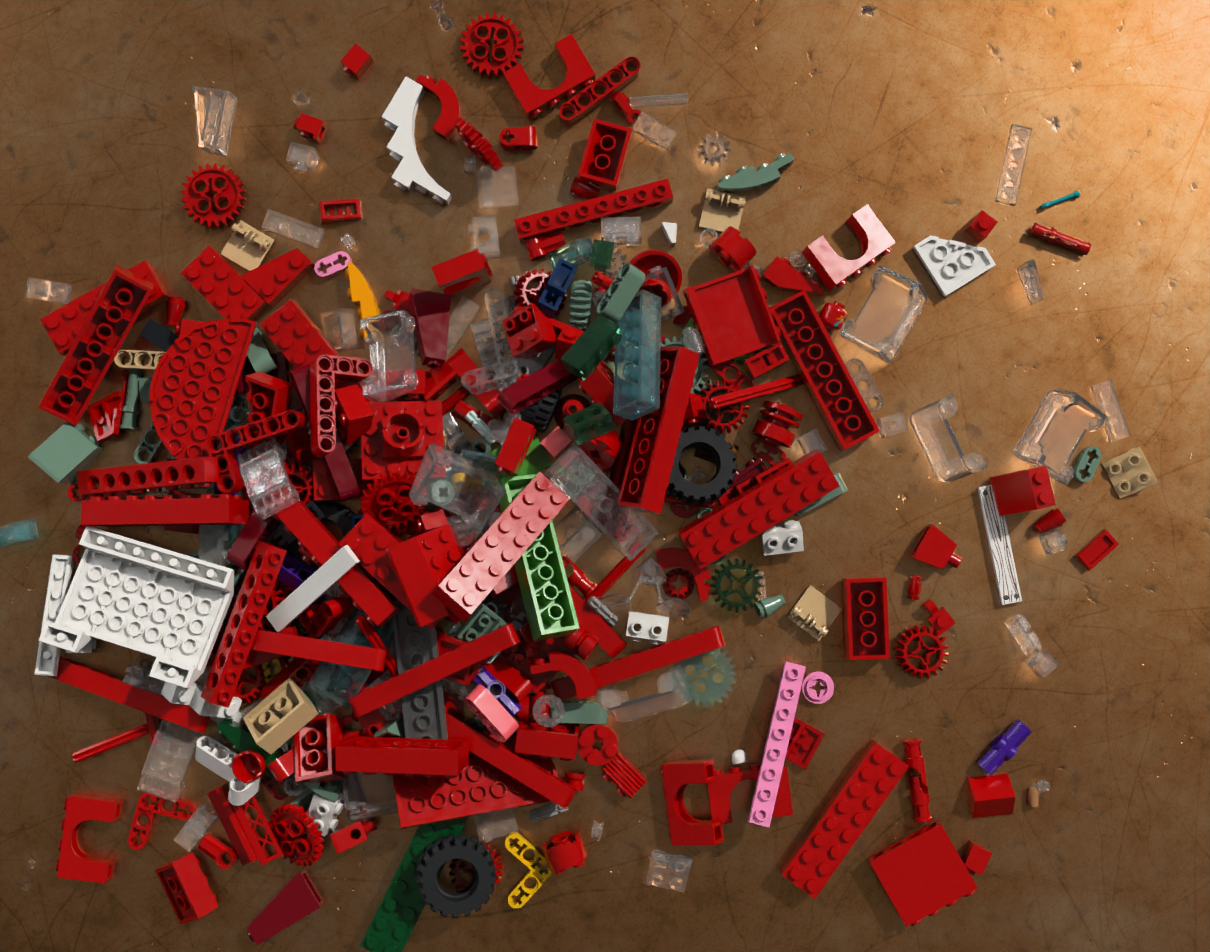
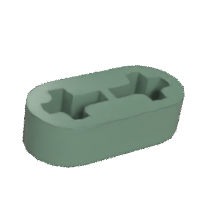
M1091 446L1083 449L1073 470V477L1076 481L1081 483L1088 482L1093 478L1102 457L1099 448ZM1094 451L1093 455L1095 456V458L1090 459L1089 463H1087L1089 460V455H1087V452ZM1087 466V468H1086V470H1085V473L1087 474V477H1082V478H1081V474L1079 473V470H1084L1085 467Z

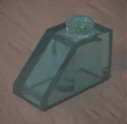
M591 238L573 240L549 254V257L555 269L560 258L578 266L597 257Z

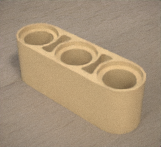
M119 350L114 358V362L117 366L127 370L155 371L159 360L166 352ZM128 355L129 362L124 365L122 360L124 356ZM148 356L149 363L144 366L142 360Z

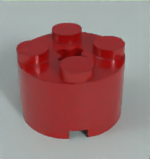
M729 226L709 246V249L720 257L718 261L723 267L727 268L729 266L733 272L742 270L754 258L757 252L747 238L743 239L739 236L741 232Z
M590 424L584 429L579 439L575 458L585 466L593 469V471L600 473L613 465L621 448V442L619 441V434L612 427L605 424H600L599 426Z
M588 724L583 728L578 737V752L581 758L590 765H605L617 754V735L612 727L606 724ZM597 739L599 742H603L601 748L593 746L594 740Z
M571 830L560 832L551 836L549 843L546 844V841L541 844L549 869L554 872V875L561 874L570 867L578 868L585 864L584 859L587 857V852L578 830H575V833H572Z

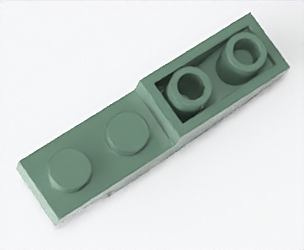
M783 153L774 159L775 162L769 165L764 163L759 166L757 172L753 165L749 167L745 165L736 170L737 174L721 178L718 181L719 184H717L716 190L726 193H742L764 188L779 181L781 178L779 171L792 165L795 159L791 153L786 156Z

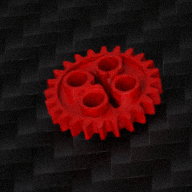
M486 12L485 18H482L479 14V21L476 22L474 19H471L472 26L465 25L468 32H461L464 39H460V44L464 46L460 47V51L464 53L462 58L467 60L466 65L468 67L473 65V72L479 69L480 76L487 72L488 78H490L491 73H494L497 78L498 72L501 71L503 74L506 68L508 70L512 68L511 64H518L516 58H522V54L518 51H524V47L520 45L524 41L520 37L522 35L521 30H516L517 24L511 25V18L505 21L504 14L497 18L496 12L493 13L492 17H489L488 12ZM495 28V44H493L492 47V61L489 62L488 59L490 55L489 46L491 45V32L492 29ZM482 31H486L488 33L486 37L478 36V34ZM501 33H505L508 35L507 38L503 40L499 39L498 36ZM480 50L486 52V54L482 57H478L476 55V53ZM500 52L506 54L502 59H498L495 56Z
M460 116L452 122L459 136L464 140L465 146L486 166L489 165L496 172L503 167L497 153L493 150L492 144L470 122L467 123Z
M207 163L206 169L199 166L198 173L192 170L193 177L186 176L189 183H182L186 190L180 191L181 194L185 195L180 201L187 203L183 206V209L188 211L187 215L193 217L195 223L200 221V225L203 227L207 223L209 228H212L215 223L216 227L220 228L221 222L228 226V219L234 222L233 215H241L237 210L238 208H245L240 203L246 201V198L241 196L246 193V190L241 188L244 183L238 181L240 177L237 174L233 175L234 171L231 168L227 171L225 165L219 168L217 163L212 168ZM226 181L225 186L218 189L219 182ZM201 184H206L205 190L199 192V186ZM213 191L217 194L214 195V201L210 198L213 196ZM224 200H228V206L221 208V203ZM209 203V208L206 211H202V205Z
M397 470L395 475H392V472L389 471L386 477L380 474V480L373 478L374 484L368 483L369 490H363L364 496L360 497L363 515L365 516L366 513H370L384 527L387 525L391 529L393 525L399 528L400 523L406 526L407 520L414 521V515L420 516L419 510L425 509L423 504L427 503L425 497L428 495L419 477L416 478L414 473L409 476L407 471L401 475L400 471Z
M291 803L283 804L274 810L270 816L272 820L269 824L272 826V830L284 852V859L289 858L290 864L295 862L297 867L301 865L303 868L305 866L309 867L318 861L320 856L323 855L321 850L325 847L321 843L325 840L320 837L323 832L317 829L319 823L315 824L313 822L315 817L310 818L309 811L304 812L303 806L298 808L296 803L293 805Z

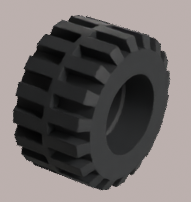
M562 388L523 409L520 420L534 425V429L543 433L547 430L560 400Z

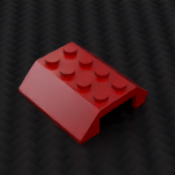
M451 523L386 549L419 628L453 614L452 611L431 594L465 555Z

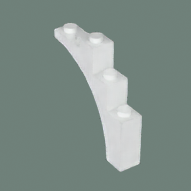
M405 77L382 115V119L385 122L384 125L392 131L397 129L387 145V149L390 152L389 155L397 161L402 159L391 178L395 182L394 186L402 191L407 189L411 192L414 186H416L415 189L422 194L427 192L433 196L432 199L440 204L444 202L449 205L453 199L452 195L439 186L427 173L416 150L414 137L415 119L425 90L422 85Z

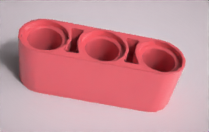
M478 684L464 698L467 707L499 741L505 742L519 728L516 720L483 685Z

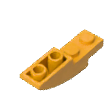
M347 262L348 268L345 269L346 279L350 281V288L347 289L348 298L355 305L360 304L358 316L359 319L362 318L363 326H360L361 338H364L367 343L376 342L373 322H380L377 300L363 274L352 262Z

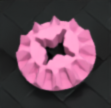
M819 671L809 673L803 680V695L812 703H825L833 695L834 683L826 673ZM817 679L821 686L826 687L819 690L818 696L816 690L810 688L816 685Z

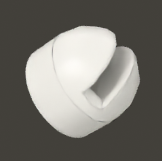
M736 750L732 754L733 765L749 762L748 756L743 750Z

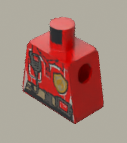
M358 818L335 828L334 831L330 830V838L337 854L368 840L367 834L378 828L374 818L363 823L361 818ZM358 829L360 834L353 835L351 831Z

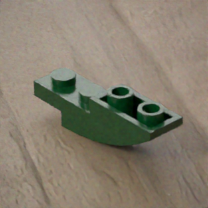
M224 719L216 725L220 735L225 739L228 738L238 753L250 749L259 751L264 757L267 772L274 777L267 765L278 759L275 754L281 750L280 748L272 754L268 753L256 744L248 727L244 724Z

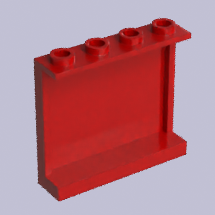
M753 265L706 283L688 287L682 291L709 367L781 341L780 329L778 326H775L773 321L774 312L771 307H768L766 301L767 293L764 288H761L759 282L760 274L757 269H754Z
M939 819L868 857L869 863L906 927L917 925L927 915L933 916L937 914L940 908L952 906L957 902V899L963 896H971L978 889Z

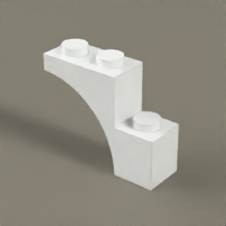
M165 681L161 694L170 703L189 705L202 716L236 719L242 703L239 697L233 696L230 706L227 708L211 704L200 697L204 687L195 683L189 688H184Z

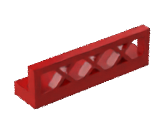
M226 783L208 792L207 795L243 866L249 862L256 861L258 858L225 794L229 791V786Z
M256 795L243 805L236 806L231 804L261 866L284 855ZM248 807L257 810L256 820L253 819ZM257 825L266 828L265 838L262 837ZM266 843L274 845L277 853L271 855Z

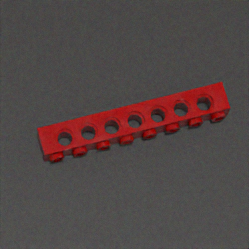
M667 178L514 219L520 243H524L525 240L535 236L543 237L560 230L565 232L670 204L673 202V194Z
M197 457L77 471L79 495H87L88 499L90 497H100V494H103V497L115 496L117 492L118 496L131 495V491H134V494H144L147 489H149V492H162V488H165V491L178 490V486H181V489H193L195 484H198V487H211L210 483L219 482L218 457Z
M260 540L258 541L200 696L209 703L229 708L287 550Z

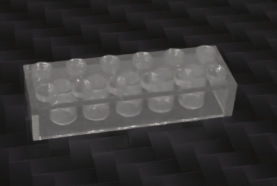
M574 444L544 473L628 560L631 561L659 533L640 511L617 505L620 490L585 452Z

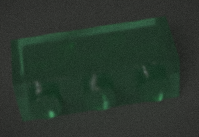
M599 315L561 357L565 369L584 381L588 375L593 373L595 367L607 357L613 347L621 341L623 336L619 326Z

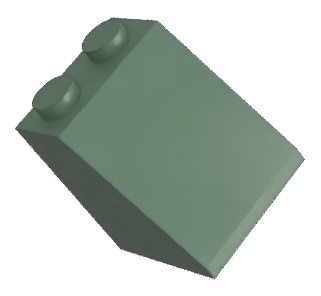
M66 422L38 446L28 458L57 483L73 485L78 479L77 471L86 470L104 448L99 445L95 436H88L84 432L85 428L78 423L75 426Z

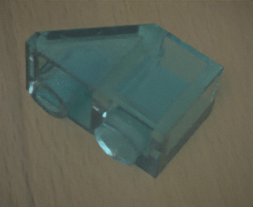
M36 519L12 522L0 527V548L39 539Z

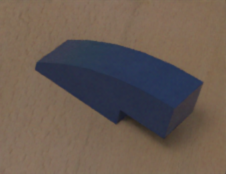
M561 258L536 305L545 316L552 319L578 268Z

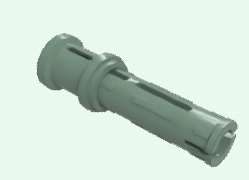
M129 369L125 406L122 408L123 415L120 429L134 431L138 429L136 421L137 414H140L137 406L139 378L142 376L141 370Z

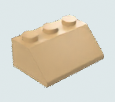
M289 677L246 714L243 719L256 744L272 754L319 713L312 701L294 680Z

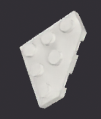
M932 235L913 246L916 254L944 297L996 265L984 247L966 245V243L940 239Z

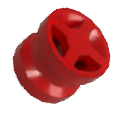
M565 772L567 783L577 789V791H583L584 785L582 781L585 778V773Z

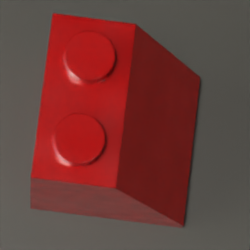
M1047 465L989 477L999 516L1056 505Z

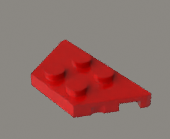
M437 633L439 656L468 643L464 640ZM492 656L443 679L467 686L474 680Z

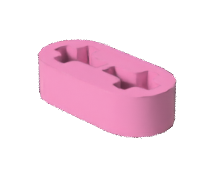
M339 251L317 261L314 269L319 277L329 278L345 271L348 268L347 262H352L348 253ZM341 256L344 259L347 258L343 266L340 263L334 264L340 261L339 257ZM322 264H324L325 266L332 265L331 267L326 269L327 273L324 274L322 271L319 272V270L322 269Z

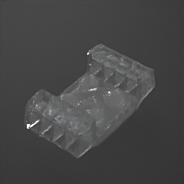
M275 438L264 441L262 444L247 450V452L237 455L248 496L253 504L256 515L264 520L300 501L298 491L290 483L283 464V460L286 459L285 454Z
M162 719L141 772L137 789L176 802L181 797L186 785L183 780L194 753L198 738L203 737L204 733Z

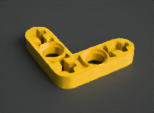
M510 832L505 837V847L529 868L508 893V904L512 908L518 909L525 905L553 871L549 869L544 854L518 832ZM510 838L513 840L518 838L517 843L522 847L519 853L517 852L519 847L515 844L510 846ZM526 850L534 852V857L531 860L524 859L523 853ZM537 859L541 865L547 864L548 871L543 870L540 872V866L535 863ZM533 878L536 881L535 886L527 888L524 885L526 879ZM519 887H522L524 892L520 895L521 901L516 900L513 902V895L518 896L521 893Z

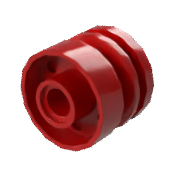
M764 401L762 406L769 411L760 410V414L767 419L766 421L757 420L752 433L771 445L791 448L796 435L788 429L789 427L798 429L800 425L793 420L802 421L803 415L788 405Z

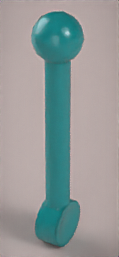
M1075 190L1073 194L1042 204V209L1073 197L1079 198L1081 193Z

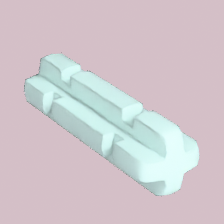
M469 411L465 419L472 423V426L483 437L485 436V439L490 444H493L498 439V436L491 432V429L480 418H477L478 415L474 411Z

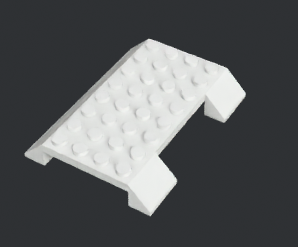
M86 526L79 545L86 549L55 623L46 621L38 641L77 653L92 638H97L156 657L149 674L150 677L189 688L205 670L234 595V570Z

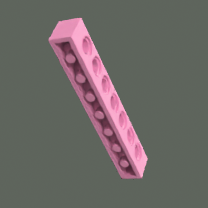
M785 662L748 818V823L765 828L770 827L806 666Z

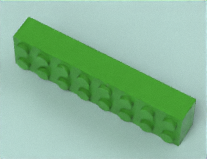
M537 474L501 479L495 487L502 513ZM551 521L514 564L533 642L572 635L580 629L553 521Z

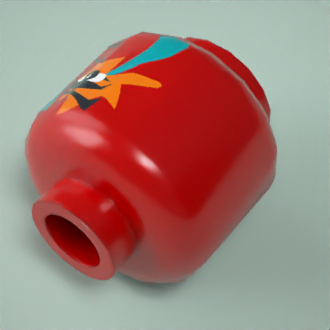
M834 301L833 304L826 303L819 314L825 328L832 332L841 329L848 316V313L844 310L845 306L837 301Z

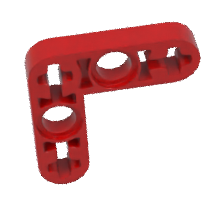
M154 791L143 793L138 799L128 837V845L134 850L142 849L147 845L156 813L188 821L196 816L198 812L197 805L189 800ZM151 796L150 800L157 802L161 798L158 804L151 803L147 805V801L144 799ZM169 800L173 803L171 811H166L163 808L164 801ZM187 806H189V810L192 811V813L186 815V811H177V809H184ZM140 815L148 817L149 821L146 826H142L139 823ZM140 830H146V832L143 831L140 835V840H143V842L137 845V841L134 838L139 835Z

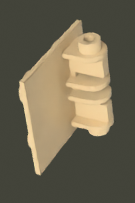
M707 188L699 227L723 232L729 226L739 230L746 197Z
M240 220L238 225L235 223L232 226L231 230L234 232L220 254L251 271L260 266L275 240Z
M1141 447L1132 448L1126 453L1102 463L1120 499L1158 483Z
M810 585L787 618L819 641L822 636L824 637L827 634V629L842 611V608Z

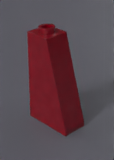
M412 288L408 297V303L421 363L432 369L442 368L446 361L452 295Z
M304 868L292 878L247 927L248 936L251 941H255L256 945H259L323 905L322 898Z

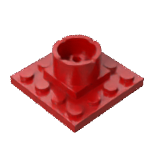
M442 401L367 402L373 413L371 428L361 436L362 482H374L373 478L380 480V474L386 477L389 471L392 472V475H395L397 470L400 471L401 475L405 471L408 472L409 476L414 473L415 477H419L420 480H445Z

